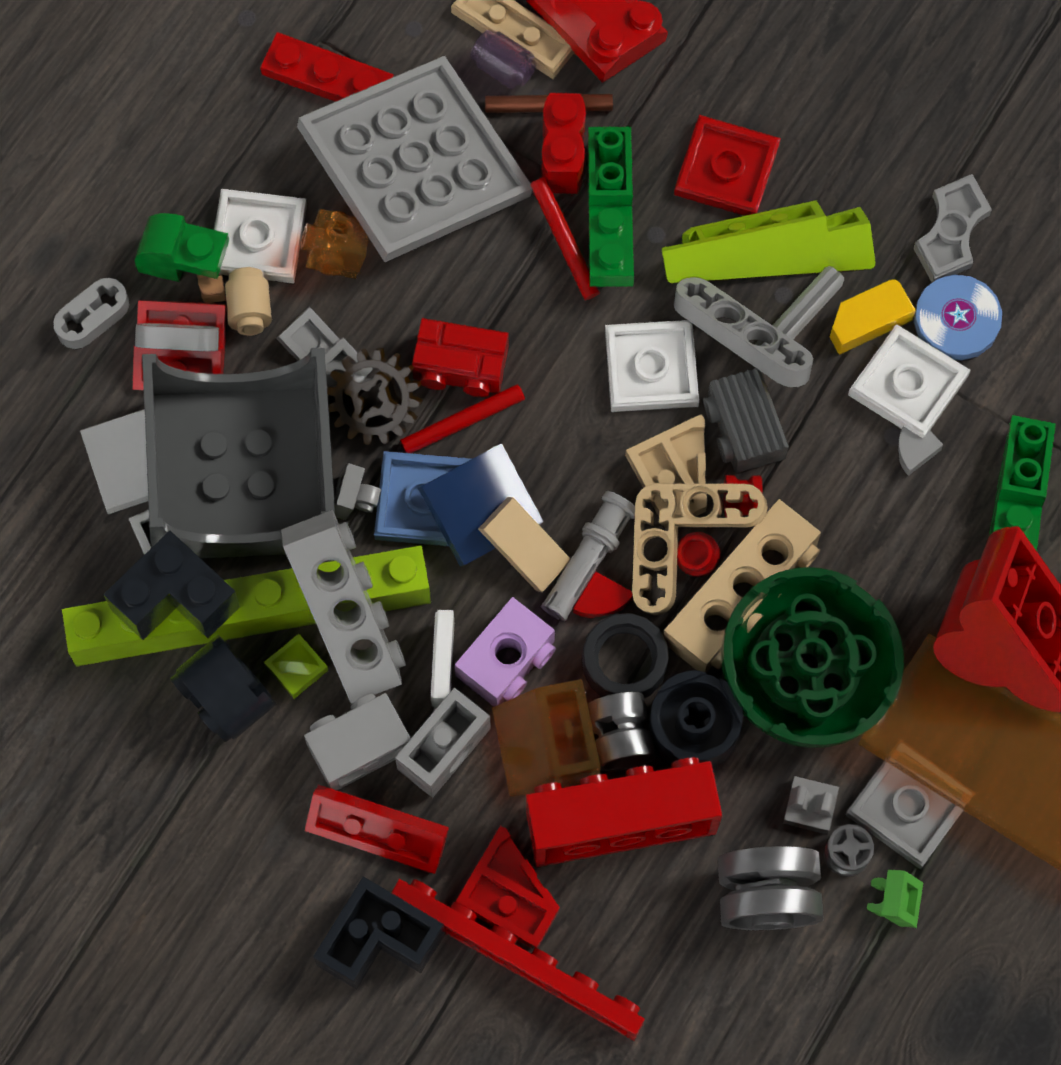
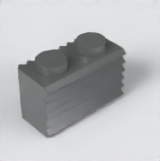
M754 368L744 373L739 372L736 375L711 381L708 397L703 398V403L709 422H717L722 437L717 438V443L723 462H731L734 472L737 474L786 459L789 446L762 372Z

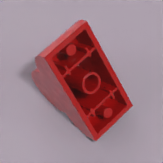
M1019 526L1001 528L989 536L981 558L963 567L934 642V654L948 671L966 681L983 686L1007 687L1016 697L1032 706L1048 711L1061 712V585Z

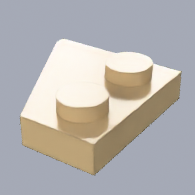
M702 414L626 450L625 456L643 488L655 483L705 484V419ZM655 494V499L651 502L658 516L660 509L668 508L669 504L660 497V494ZM697 494L690 501L689 508L693 516L696 517L706 512V494ZM669 524L664 526L666 531L669 529Z

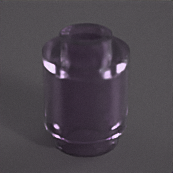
M488 29L483 32L474 44L470 55L471 59L477 62V68L509 89L515 88L518 84L524 86L530 80L536 68V65L532 63L534 54L500 31L494 33Z

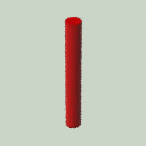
M543 177L533 181L530 186L584 300L596 297L600 294L598 287H590L589 268L546 178Z
M516 384L400 439L401 447L404 453L411 454L525 400L523 391Z

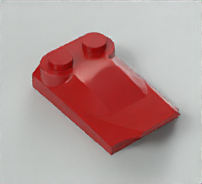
M526 0L569 44L573 52L602 83L664 43L668 35V31L662 26V14L657 7L646 1Z

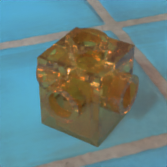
M319 209L314 224H306L302 236L301 249L308 250L305 268L318 270L325 275H340L356 279L365 260L368 236L356 217L349 216L341 211Z

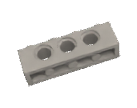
M331 510L281 529L283 548L350 703L352 704L366 695H375L402 685L399 668L406 665L397 640L388 642L383 629L389 627V622L381 602L378 601L372 604L367 589L372 588L373 585L364 562L355 564L350 552L351 549L356 548V544L348 523L339 524L334 511ZM327 560H334L341 564L333 572H324L318 569V566ZM343 600H352L357 603L356 607L350 611H340L335 608ZM361 639L373 642V645L365 650H358L352 647L356 641Z

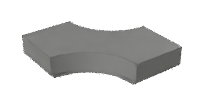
M973 174L935 189L932 197L937 210L936 223L929 233L915 242L913 248L932 283L938 278L966 271L973 265V257L969 248L970 233L981 220L990 216L992 211Z

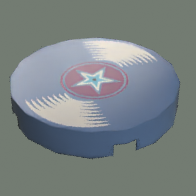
M954 274L938 278L924 289L916 304L914 325L921 340L952 359L963 361L978 357L992 346L1001 329L1002 309L997 296L985 283L971 276Z

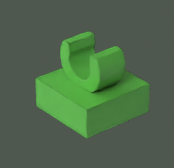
M888 870L887 879H872L871 886L885 892L883 902L879 904L868 903L867 909L880 917H885L900 927L917 928L923 882L908 872L901 870Z

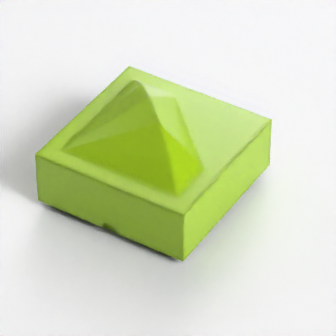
M300 634L296 635L264 662L267 669L294 699L329 671L328 666Z

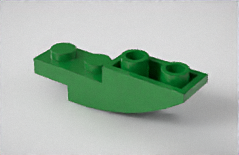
M588 127L590 287H633L631 127Z
M1015 415L1011 416L989 536L1001 528L1019 526L1037 551L1042 507L1047 495L1056 423Z

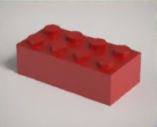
M684 758L672 762V768L654 771L653 766H640L627 770L625 772L626 777L608 780L606 774H597L580 779V785L562 788L561 783L555 782L535 787L534 793L526 795V816L536 867L716 835L722 819V811L711 761L699 763V758Z

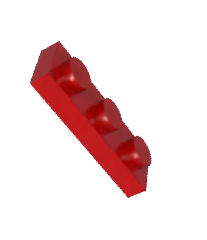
M279 32L276 33L260 67L262 75L335 102L394 77L392 73Z
M318 784L312 796L304 831L435 874L440 865L449 827Z

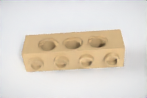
M778 499L766 513L762 522L750 531L667 626L663 635L667 642V647L697 671L707 673L712 666L719 670L722 667L721 649L725 629L722 631L711 630L707 627L704 620L711 615H719L728 623L733 610L743 598L735 593L733 587L736 584L745 582L754 587L760 581L778 572L798 567H809L820 553L816 546L821 532ZM768 550H775L783 555L785 561L779 565H771L763 559L762 554ZM763 599L758 600L743 618L744 623L750 616L747 622L748 633L763 617L760 613L751 615Z

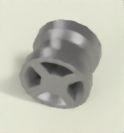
M847 824L837 828L825 846L824 857L829 868L836 874L846 877L861 873L868 865L874 853L872 837L865 829L858 825ZM838 853H843L845 856H847V857H848V862H847V858H845L842 854H838Z

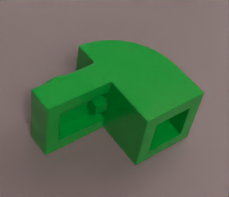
M169 213L154 214L147 219L135 256V264L139 273L180 282L183 271L217 279L230 241L229 236L225 232L188 224L182 215Z

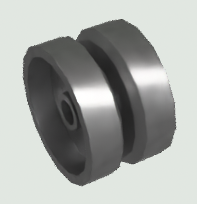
M757 847L724 853L718 857L719 883L728 889L734 890L720 899L722 926L741 930H776L804 927L824 921L822 894L808 888V886L821 879L818 851L801 847Z

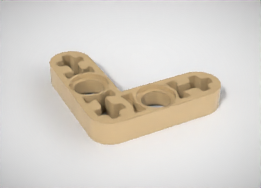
M655 483L641 489L635 502L632 594L637 607L647 614L656 616L666 613L674 605L677 580L678 527L756 526L762 522L768 509L767 500L762 492L749 484ZM705 493L713 499V510L706 517H695L690 512V501L697 494ZM727 493L726 501L728 503H740L743 501L744 495L749 494L750 499L758 503V507L750 509L749 517H743L739 509L725 508L727 518H720L723 510L720 494ZM655 494H660V497L669 503L668 508H662L659 512V523L662 526L669 524L668 531L657 528L644 530L645 524L654 526V513L646 508V503L653 502ZM652 538H663L667 543V554L660 561H648L644 556L645 544ZM643 568L654 571L667 569L666 576L657 574V586L665 591L666 594L665 597L657 599L656 606H651L650 600L643 597V592L649 591L652 588V576L649 573L643 575Z

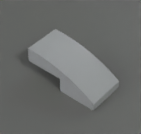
M310 307L276 337L297 361L307 356L311 348H325L327 387L337 385L338 383L330 376L333 370L346 371L341 360L350 356L356 363L358 362L355 349L344 338L339 339ZM364 368L358 370L355 374H361L366 377L373 369Z

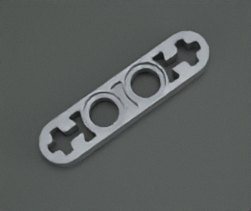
M696 277L686 278L677 284L674 308L682 317L777 383L787 387H800L809 381L813 356L802 345L704 279ZM716 318H730L735 320L736 323H723ZM761 340L768 343L769 345L757 346L750 343L749 341Z

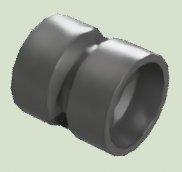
M625 692L598 698L586 705L591 732L599 735V738L594 742L599 770L617 771L634 768L649 763L656 758L651 731L643 728V725L648 721V715L642 693Z

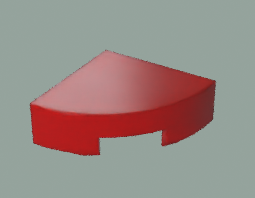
M595 571L575 604L573 613L585 618H595L619 612L632 601V591Z

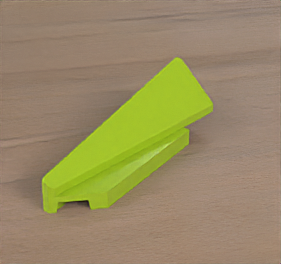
M817 200L691 227L682 234L683 244L665 246L661 249L666 278L670 283H679L683 279L692 277L707 281L821 273L828 266L835 268L837 271L864 270L875 267L871 224L861 207L826 216Z

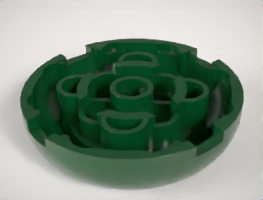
M815 567L789 569L773 574L757 583L733 610L722 640L721 659L724 679L728 682L733 696L742 707L743 715L765 734L786 744L798 747L824 748L836 746L856 739L866 733L881 720L893 704L899 692L904 671V652L901 637L885 605L880 599L876 601L868 592L856 584L858 581L828 569ZM763 599L751 614L760 613L763 617L748 633L747 622L750 616L744 623L743 618L758 600ZM821 632H824L836 642L833 648H830L825 641L818 638ZM776 635H785L791 640L792 644L789 651L778 650L779 643L774 638ZM802 658L809 659L813 664V668L804 664ZM830 675L837 677L841 682V690L838 691L833 687L826 689L823 684L824 678ZM784 678L793 680L796 683L797 692L795 694L785 692L780 686V680Z

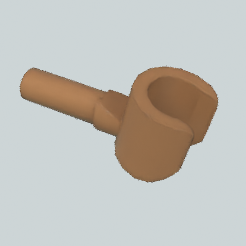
M197 274L203 302L214 303L226 300L222 275L214 279Z

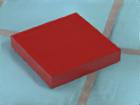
M699 115L674 189V195L744 216L758 213L781 138Z

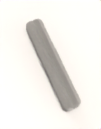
M831 266L825 267L772 326L791 339H794L843 286V275ZM758 340L755 345L768 346L769 344Z

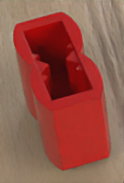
M549 93L544 104L542 178H546L553 193L577 194L583 183L586 107L580 93Z

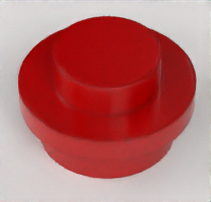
M692 532L685 535L678 542L677 565L686 574L694 577L705 576L711 573L718 565L720 549L717 542L710 535L704 532Z

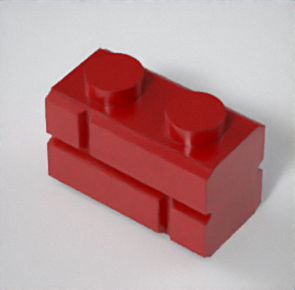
M422 318L412 363L414 367L413 379L420 380L422 386L435 390L445 389L446 385L463 387L465 393L475 397H487L489 392L499 393L508 354L509 333Z

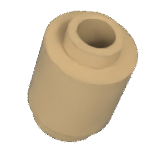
M243 267L230 272L229 281L225 284L228 325L232 329L237 330L239 334L247 336L257 335L272 322L269 283L264 278L263 272L257 268Z

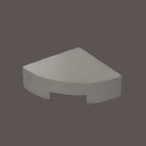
M903 426L899 436L898 451L899 461L905 473L909 476L940 452L943 444L930 430L924 438H921Z

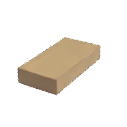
M507 497L478 528L538 592H543L570 561L568 555L514 497Z

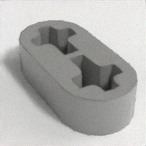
M112 278L100 279L61 308L53 321L54 330L60 342L68 348H83L119 321L129 308V298L123 284ZM105 293L110 297L115 295L117 303L112 307L107 303L102 305L101 295ZM71 320L77 324L81 322L82 332L77 334L73 330L69 331L66 325L67 322Z
M160 323L136 324L135 347L192 351L218 350V327Z

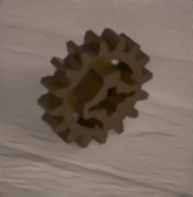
M364 348L357 352V363L353 358L347 356L341 360L346 371L335 369L331 372L330 376L338 383L337 385L327 387V394L335 396V402L328 406V411H338L340 417L334 423L336 428L344 424L350 426L347 436L349 439L354 438L360 432L364 434V444L369 445L372 443L375 435H378L381 442L385 444L391 440L390 430L400 437L406 432L402 421L413 424L417 420L418 416L410 409L411 407H419L423 402V399L413 396V391L422 384L421 381L409 380L408 375L414 369L412 365L406 366L403 369L398 366L400 354L396 353L387 360L384 359V348H378L375 350L373 357L370 358L369 353ZM364 368H379L373 377L366 378L361 374H355L358 370ZM394 379H396L400 386L402 398L396 395L393 385ZM382 382L378 388L380 390L378 398L381 401L366 411L370 404L368 401L371 396L366 391L371 390ZM346 394L352 398L355 408L354 413L348 405ZM377 415L393 418V420L384 424H369L370 420Z

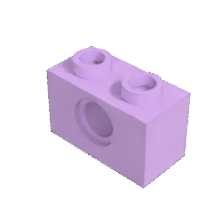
M512 597L455 663V675L496 709L505 700L512 703L527 685L524 677L534 666L541 669L554 654L556 648L552 644L555 640V630ZM504 648H513L520 653L521 657L513 664H503L496 658V655Z

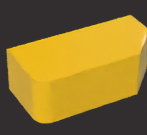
M893 279L888 280L840 303L830 339L840 355L892 331L896 324L902 326L911 322L916 310L900 282Z

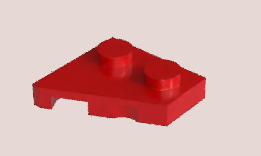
M501 825L456 900L457 903L473 911L477 918L491 926L497 925L509 931L518 938L517 941L531 949H538L560 909L548 889L544 888L537 878V873L529 861L524 859L512 841L508 830Z

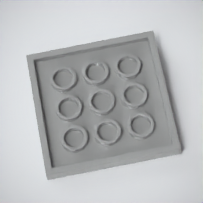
M445 56L329 104L298 119L297 128L384 262L530 197L532 193L530 182Z

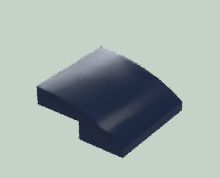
M502 443L418 488L460 567L495 549L493 544L478 528L507 497H514L538 524L544 522Z

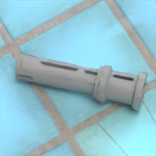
M605 491L602 500L604 503L592 522L585 523L582 528V536L584 538L541 605L545 612L558 620H567L573 606L583 593L602 559H604L607 552L611 553L620 545L618 541L620 534L628 521L635 519V506L614 492Z

